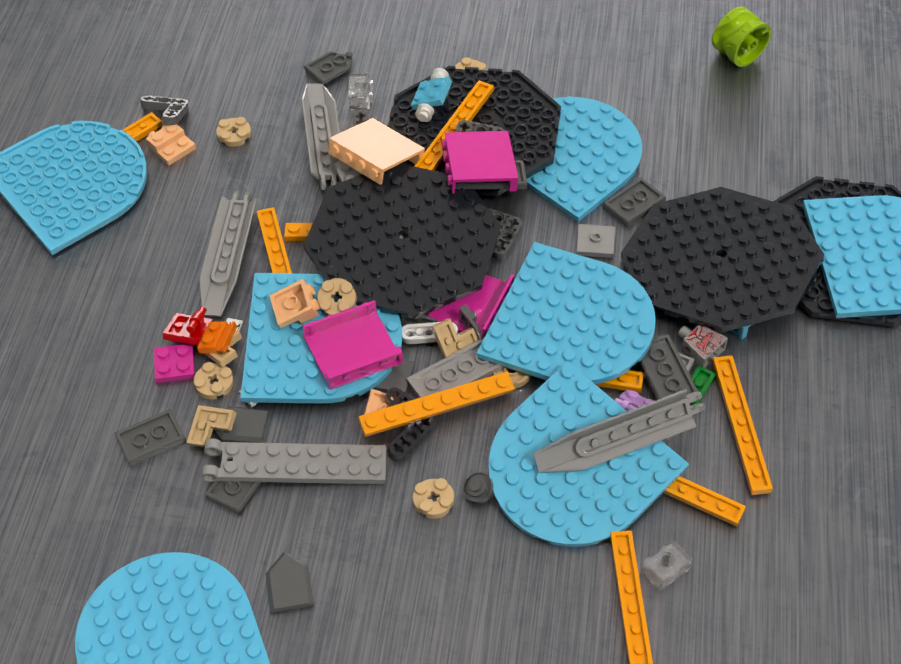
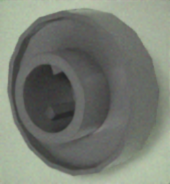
M482 472L471 474L464 483L465 496L476 504L488 501L493 495L494 485L492 479Z

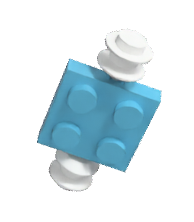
M435 68L431 75V80L420 82L411 103L413 110H416L415 116L422 122H429L434 114L432 107L443 105L452 84L448 72L443 68Z

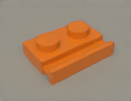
M209 322L197 347L199 353H218V351L226 353L237 329L236 323Z

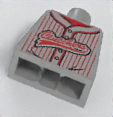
M700 325L693 331L683 326L678 333V336L683 338L682 352L686 356L694 358V364L697 367L701 366L703 368H706L713 361V357H718L725 350L728 340L724 335Z

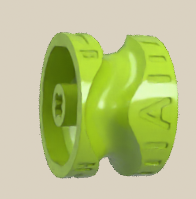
M741 6L734 8L720 20L712 36V45L720 53L727 54L730 61L735 65L744 67L754 62L763 53L770 41L772 30L768 24L760 21L758 16L746 7Z

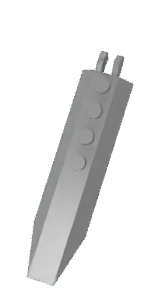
M306 83L302 97V108L310 171L313 176L320 180L321 190H325V180H331V186L337 184L336 180L339 178L328 153L330 138L340 133L336 102L323 84Z
M239 191L234 192L231 201L223 196L221 197L199 278L201 304L207 309L204 316L221 317L236 285L257 199L250 202V192H245L243 200H239Z
M687 389L574 431L533 453L538 472L585 470L695 428L697 426L692 415L704 411L705 405L704 403H698L690 406L689 403L701 399L702 394L698 391L687 394Z

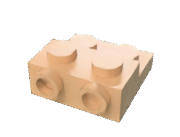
M164 124L159 131L149 133L146 138L148 148L168 166L196 149L195 143L185 136L184 130L177 124Z
M304 279L269 295L280 328H284L298 320L302 324L319 316L317 312L320 309L319 303L316 299H313V295L316 294L315 290Z

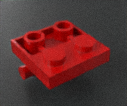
M201 306L192 316L176 313L164 330L163 339L199 345L209 322H213V319L204 318L207 312L204 306Z

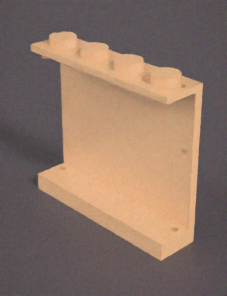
M372 118L331 137L328 153L381 185L386 170L406 160L416 164L424 155L425 148Z

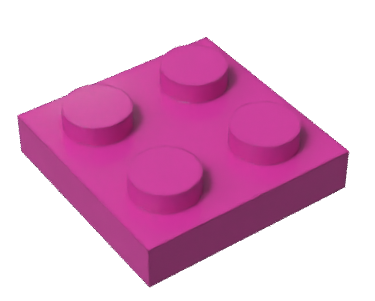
M181 344L154 348L156 384L194 379L193 345Z

